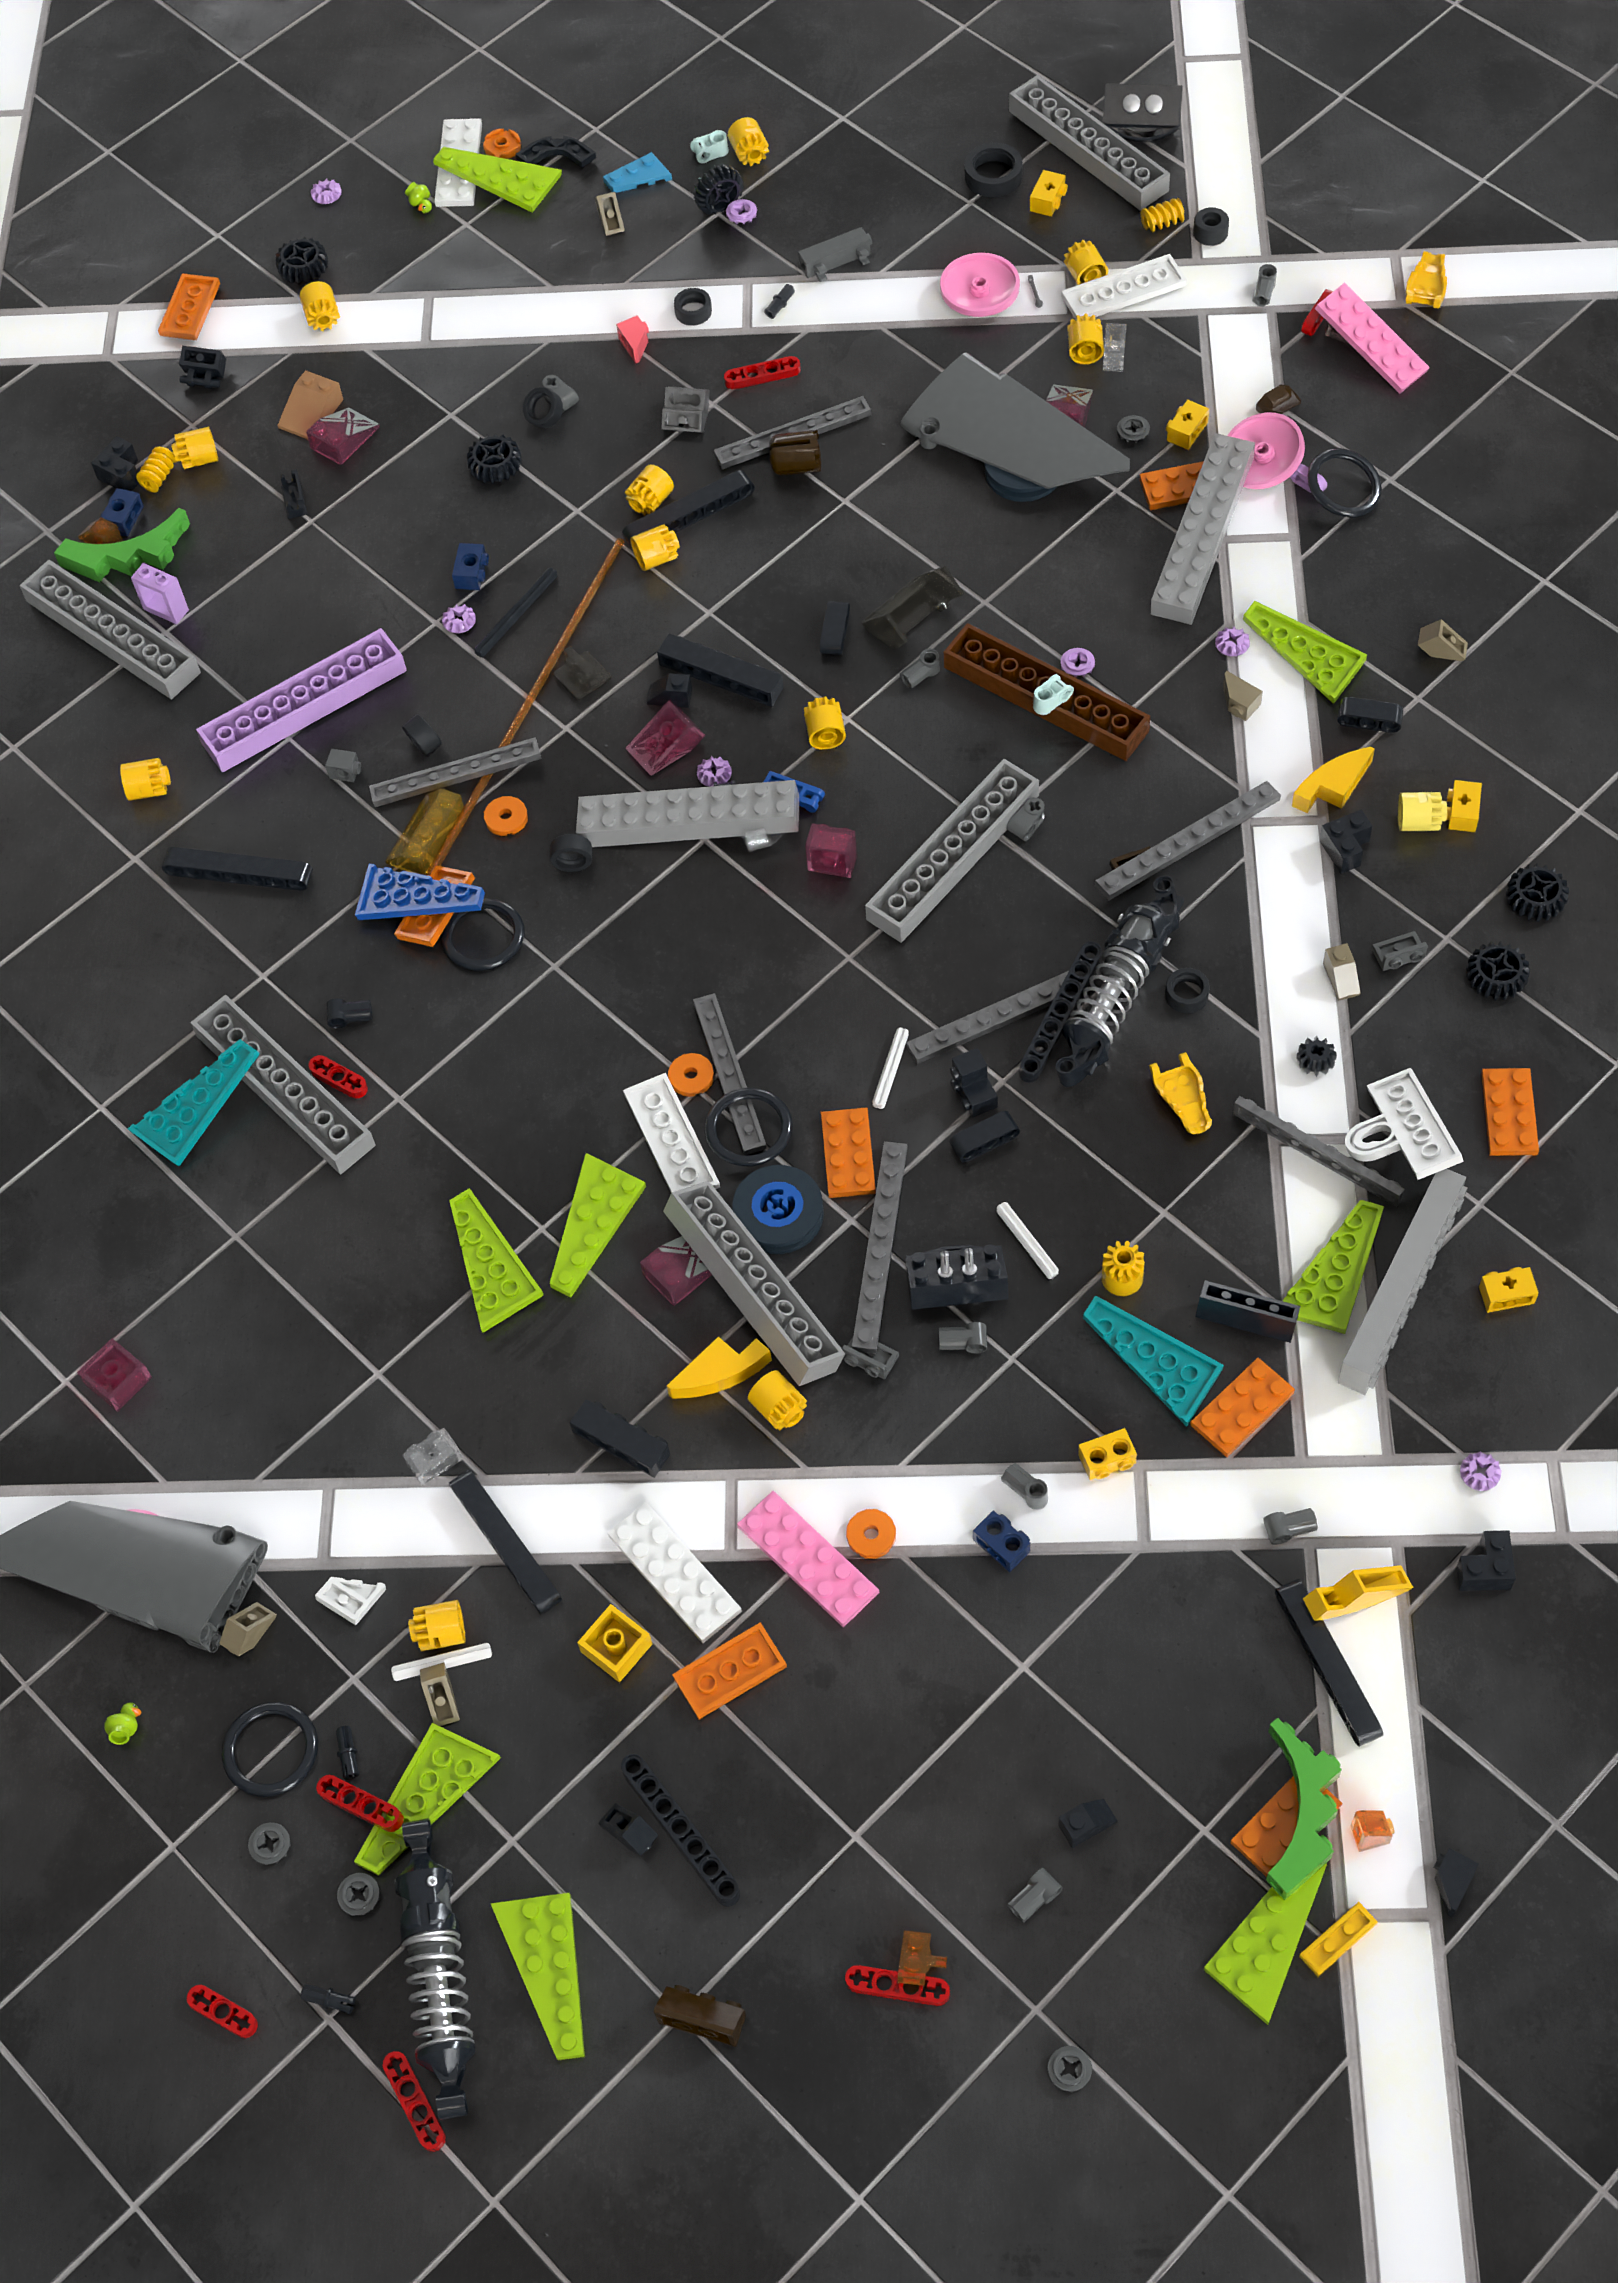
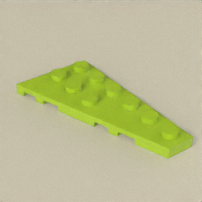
M443 147L434 158V165L532 213L562 175V170L448 147Z
M1257 601L1251 604L1243 616L1245 623L1333 704L1367 659V654Z
M587 1153L585 1154L550 1280L551 1288L570 1298L573 1296L646 1188L644 1181Z
M469 1188L449 1201L481 1331L484 1333L544 1295Z
M1360 1200L1346 1217L1338 1231L1332 1235L1327 1245L1321 1249L1302 1273L1301 1278L1294 1287H1291L1283 1302L1301 1306L1297 1318L1298 1321L1342 1334L1346 1333L1384 1206Z
M432 1723L388 1803L401 1811L404 1816L403 1823L429 1818L432 1825L501 1757ZM384 1812L381 1815L387 1821H393L395 1818L394 1816L386 1815ZM374 1825L354 1861L355 1864L379 1876L408 1848L404 1843L402 1826L395 1832H387Z
M1327 1864L1322 1866L1286 1900L1271 1887L1204 1967V1971L1267 2025L1272 2016Z
M570 1893L492 1903L493 1911L557 2060L585 2057Z

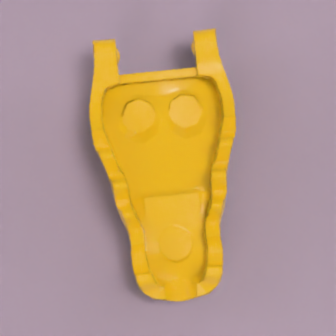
M1423 251L1421 260L1408 278L1406 304L1414 302L1434 305L1433 308H1440L1447 289V276H1445L1446 269L1444 265L1445 254L1433 255L1431 252Z
M1187 1053L1179 1054L1180 1067L1160 1073L1157 1063L1150 1064L1149 1067L1155 1089L1180 1117L1188 1133L1199 1134L1208 1130L1212 1124V1119L1206 1109L1202 1077L1190 1061Z

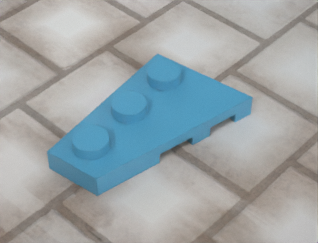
M652 152L603 176L604 183L615 193L635 189L639 184L648 183V185H653L657 180H672L671 173Z

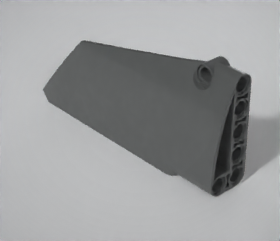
M967 352L953 361L924 390L904 415L900 424L902 428L913 436L919 437L920 445L925 449H933L939 444L1046 489L1130 470V459L1009 375L1005 373L997 374Z
M68 1501L1 1534L0 1569L93 1603L107 1613L156 1631L160 1628L176 1634L189 1645L214 1653L220 1646L219 1642L227 1619L237 1613L267 1553L268 1543L267 1541L239 1532L228 1525L216 1527L151 1514Z

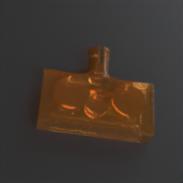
M904 1930L898 1983L925 1986L926 1974L930 1966L946 1968L947 1956L931 1955V1933Z

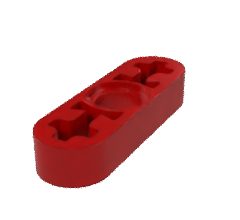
M1329 289L1324 290L1306 317L1302 326V333L1313 336L1324 319L1315 308L1317 304L1333 291Z
M322 1055L315 1056L309 1061V1069L313 1077L352 1098L358 1099L366 1095L368 1086L362 1076ZM322 1065H324L325 1070L322 1068L316 1069V1066L321 1067ZM336 1073L344 1074L343 1079L340 1081H334L332 1077ZM351 1084H353L354 1086H358V1085L360 1084L361 1087H360V1088H357V1087H356V1088L353 1090Z
M196 1985L189 1990L187 2003L194 2011L241 2038H249L256 2032L258 2022L249 2011L204 1985ZM204 1993L203 1996L212 2002L210 2007L202 2002L197 2004L196 1999H194L195 1996ZM222 2004L228 2005V2015L222 2019L216 2018L215 2011L217 2007ZM236 2016L242 2021H246L249 2018L247 2022L250 2024V2027L241 2030V2026L233 2021L234 2017Z

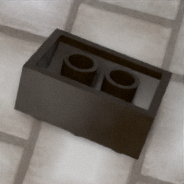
M675 1985L674 1988L666 1986L654 2009V2014L659 2024L737 2047L746 2017L741 2004L726 2000L725 2003L715 2001L716 1997L701 1992L699 1996L689 1993L690 1989L680 1985Z

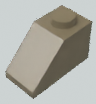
M612 192L594 197L605 235L625 231L616 193Z
M1442 619L1422 627L1418 640V646L1431 657L1464 661L1466 659L1468 643Z
M1229 671L1224 673L1223 689L1228 711L1235 717L1247 721L1261 705L1263 691Z
M1348 944L1325 949L1323 965L1338 1001L1359 996L1361 992L1356 964Z
M258 1602L227 1619L219 1644L238 1656L246 1653L255 1647L275 1620L277 1614Z
M445 1662L420 1669L421 1685L433 1723L442 1726L459 1721L460 1717Z

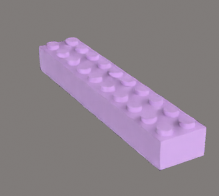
M382 628L197 728L200 741L223 773L406 672L403 656Z

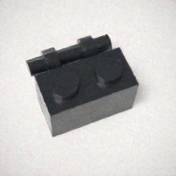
M182 345L179 365L188 374L180 375V383L193 387L201 385L208 389H212V387L220 388V380L213 379V377H224L226 357L221 350ZM196 374H197V375H204L205 378L196 377Z

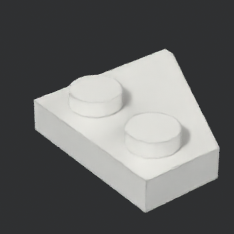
M330 1577L315 1597L318 1602L354 1625H357L385 1592L386 1586L383 1583L370 1585L363 1584L362 1580L352 1579L347 1581L343 1578Z

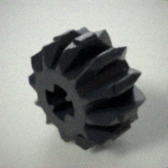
M1316 1036L1314 1041L1307 1037L1305 1044L1301 1043L1299 1045L1296 1059L1299 1061L1300 1069L1306 1068V1074L1312 1071L1316 1077L1319 1075V1072L1326 1075L1328 1070L1333 1069L1335 1066L1337 1053L1334 1051V1044H1327V1038L1320 1041Z

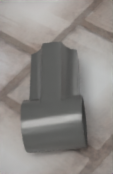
M1265 264L1259 269L1258 280L1252 299L1257 306L1264 307L1270 303L1277 275V269L1274 265Z
M931 648L923 650L920 658L900 673L903 683L908 688H913L928 676L937 675L940 671L939 653Z
M971 1322L966 1324L965 1327L939 1328L940 1350L966 1349L970 1353L985 1352L987 1350L986 1324Z
M1016 1463L1010 1465L1005 1470L1001 1481L1024 1498L1030 1508L1039 1510L1047 1505L1048 1487L1043 1480L1035 1479ZM1033 1492L1042 1493V1495L1038 1497H1034L1031 1494Z
M1311 1508L1288 1514L1275 1512L1263 1518L1270 1542L1273 1545L1285 1543L1292 1539L1293 1536L1317 1531L1318 1529L1317 1519Z
M1043 1867L1030 1878L1027 1886L1008 1903V1907L1024 1923L1044 1903H1050L1061 1892L1063 1887Z

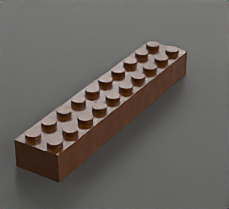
M969 623L964 626L944 651L945 669L1124 761L1128 760L1149 733L1150 715ZM1057 674L1060 676L1061 681L1066 685H1071L1074 691L1066 702L1060 704L1049 714L1040 715L1033 709L1034 691L1037 687L1048 681L1051 676Z

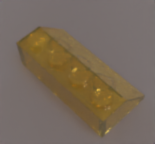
M442 788L426 794L387 857L386 864L408 872L426 875L465 811L461 795Z

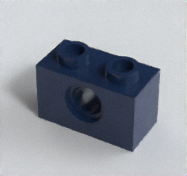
M116 488L113 496L109 498L107 507L100 516L105 532L128 537L144 507L139 493Z
M459 543L452 573L455 589L480 590L481 582L485 581L484 568L489 563V555L485 553L484 544Z

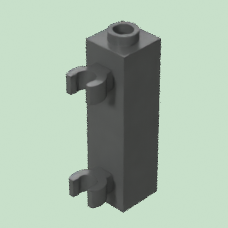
M860 227L798 251L799 267L807 279L817 276L818 280L822 282L827 280L825 272L856 259H859L861 265L868 264L870 261L867 256L871 254L870 245H872L871 236L869 233L866 234L863 228Z

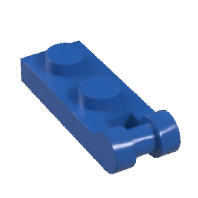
M769 771L764 782L795 779ZM795 780L799 792V806L804 807L811 813H815L819 807L818 802L823 800L825 792L820 788Z

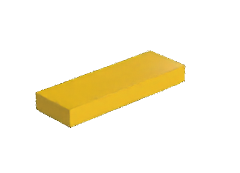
M1358 1902L1300 1953L1299 1957L1319 1977L1374 1928L1378 1921Z

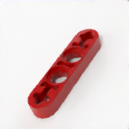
M788 356L730 369L724 374L725 386L728 389H739L796 376L801 371L800 360L797 357ZM771 368H774V369L777 370V371L774 372V373H769V372H767V370H769V369H771ZM750 373H757V374H758V375L755 376V377H749V376H748V374H750Z
M325 1775L317 1783L316 1790L325 1801L387 1832L397 1831L404 1822L403 1814L394 1805L333 1775ZM327 1786H334L338 1793L336 1794L331 1790L326 1791L325 1789ZM354 1792L356 1794L354 1801L350 1804H344L345 1796ZM376 1803V1808L371 1814L364 1813L367 1804ZM384 1812L386 1815L394 1816L395 1818L393 1821H387L381 1815Z
M860 1965L850 1967L845 1975L847 1987L855 1993L934 2006L945 2004L950 1997L948 1983L940 1978ZM856 1973H861L863 1979L870 1980L869 1974H874L872 1978L873 1988H868L869 1984L865 1981H860L859 1986H856L850 1977H855ZM882 1976L889 1977L892 1981L891 1987L885 1991L880 1990L876 1985L877 1980ZM907 1981H915L918 1984L919 1989L916 1994L908 1995L904 1992L903 1986ZM923 1983H927V1989L935 1990L936 1986H941L945 1994H940L939 1999L934 1998V1993L926 1992V1997H921Z
M399 2051L390 2052L383 2060V2069L421 2145L430 2152L438 2151L445 2144V2132L408 2059ZM393 2059L403 2061L399 2066L405 2076L400 2078L394 2069H389L393 2065ZM406 2082H413L415 2084L414 2093L408 2097L401 2094L402 2085ZM418 2106H425L428 2111L426 2118L421 2121L414 2120V2109ZM429 2125L434 2134L439 2133L435 2144H432L430 2141L426 2142L429 2135L424 2126Z

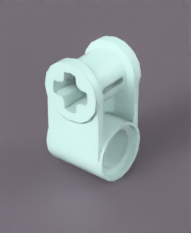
M722 130L697 137L690 144V148L696 153V159L699 163H707L710 160L723 157L729 151L727 136Z
M1059 675L1051 676L1048 681L1037 687L1034 691V711L1040 715L1049 714L1071 697L1074 688L1062 682Z

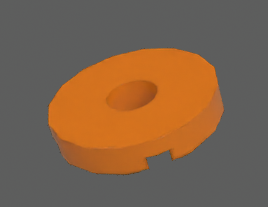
M504 129L493 130L484 138V152L489 156L510 159L521 149L519 135L508 129L509 131H504Z
M511 796L499 797L487 805L484 811V820L487 828L493 834L507 836L510 833L516 834L525 827L528 821L527 809L518 798ZM503 814H511V817L508 819L501 818Z
M683 1054L670 1065L668 1071L669 1081L674 1091L680 1095L696 1096V1094L706 1092L713 1084V1066L701 1054ZM688 1072L697 1073L695 1078L688 1079L685 1077Z
M865 1509L856 1513L850 1519L846 1531L847 1542L850 1549L861 1557L876 1559L886 1555L894 1546L896 1527L892 1518L885 1512L877 1509ZM868 1529H875L878 1532V1536L874 1539H868L864 1533Z

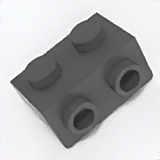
M1413 931L1373 944L1372 951L1382 970L1385 971L1397 969L1403 964L1421 961L1426 957L1428 945L1426 942L1421 943L1418 935Z
M852 1337L849 1344L842 1347L845 1353L844 1361L852 1367L858 1366L864 1369L872 1377H880L885 1380L897 1361L899 1352L879 1342L876 1354L858 1352L852 1349Z

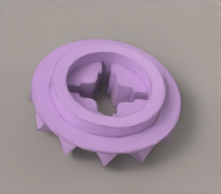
M327 178L323 182L319 180L318 184H313V189L310 190L312 199L320 204L332 203L341 195L339 183H336L334 180L328 181Z
M746 199L735 200L726 209L729 221H734L736 225L740 222L743 224L746 221L752 222V219L756 218V205Z
M456 604L454 608L448 607L447 612L443 613L442 623L445 629L452 633H463L473 627L476 616L472 608H467L465 604L462 606ZM455 616H458V617H461V616H462L463 621H462L461 619H458V618L455 619Z
M1235 626L1232 629L1225 627L1223 631L1218 632L1215 640L1216 647L1222 654L1227 656L1242 655L1250 646L1249 634H1245L1243 628L1238 630ZM1229 637L1233 640L1237 639L1236 644L1233 641H1229Z
M1083 648L1070 649L1061 657V669L1075 678L1080 675L1085 677L1095 667L1094 656ZM1080 659V665L1079 667H1076V661Z
M711 756L709 760L703 759L702 764L698 765L697 769L699 781L709 787L714 786L713 782L718 784L726 783L732 773L728 760L724 761L721 757L717 759ZM712 767L716 768V770H717V771H716V776H714V774H712V771H711V768H712Z
M1481 1451L1475 1454L1470 1453L1462 1461L1460 1467L1461 1477L1465 1484L1472 1489L1479 1491L1490 1490L1498 1484L1501 1478L1502 1470L1500 1469L1499 1461L1492 1458L1491 1454L1486 1455ZM1477 1465L1481 1468L1488 1467L1484 1476L1482 1473L1474 1474L1477 1470Z

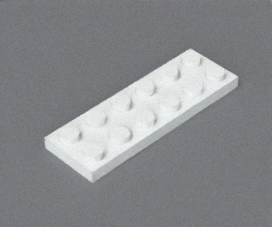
M481 119L444 120L441 149L448 147L479 153L482 131ZM438 167L435 194L436 207L474 206L476 185Z
M1167 254L1062 290L1061 297L1076 320L1077 315L1084 316L1087 313L1090 317L1092 315L1097 317L1187 286V279L1172 256Z
M666 1073L624 1089V1096L670 1192L672 1193L705 1181H709L715 1189L720 1188V1183Z
M647 1502L607 1533L609 1538L702 1643L706 1642L742 1612L741 1607Z

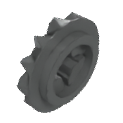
M1137 415L1126 416L1117 425V433L1121 439H1126L1127 442L1134 440L1135 443L1138 440L1144 441L1150 431L1148 421ZM1131 426H1133L1136 432H1132V430H1130Z
M277 1823L260 1825L252 1832L249 1838L248 1849L250 1855L256 1862L265 1865L278 1863L280 1859L287 1856V1851L291 1846L289 1833L282 1825ZM266 1835L272 1841L277 1840V1842L273 1844L274 1852H271V1850H269L268 1848L263 1849V1847L267 1844Z
M365 1873L352 1874L345 1878L338 1888V1903L346 1913L352 1916H364L365 1913L374 1910V1906L379 1901L380 1888L376 1880ZM352 1888L358 1891L364 1889L363 1895L366 1901L364 1902L360 1899L354 1901L355 1895Z
M1061 2047L1049 2059V2077L1052 2083L1060 2090L1074 2092L1083 2089L1089 2082L1092 2074L1090 2058L1078 2047ZM1063 2059L1070 2066L1076 2065L1079 2062L1075 2068L1077 2079L1071 2074L1061 2076L1065 2070Z

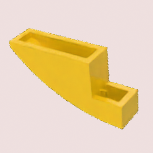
M1367 747L1348 752L1323 764L1312 772L1293 794L1292 807L1308 813L1317 798H1320L1342 809L1372 763L1375 748Z
M717 1337L667 1385L668 1394L672 1399H682L709 1395L728 1389L753 1376L771 1362L770 1350L756 1338L746 1349L738 1354L720 1337Z
M1401 1565L1352 1570L1333 1586L1315 1588L1303 1600L1314 1621L1371 1607L1411 1590L1413 1586Z

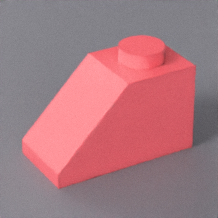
M637 315L616 324L618 339L635 364L639 363L648 344L647 333H649L646 322H642Z

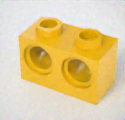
M1125 1428L1079 1444L1078 1455L1089 1480L1106 1478L1111 1472L1119 1469L1120 1471H1125L1136 1464L1137 1453ZM1117 1449H1122L1126 1453L1123 1455H1117L1116 1453H1114V1451ZM1097 1457L1102 1459L1103 1462L1096 1464L1091 1459Z

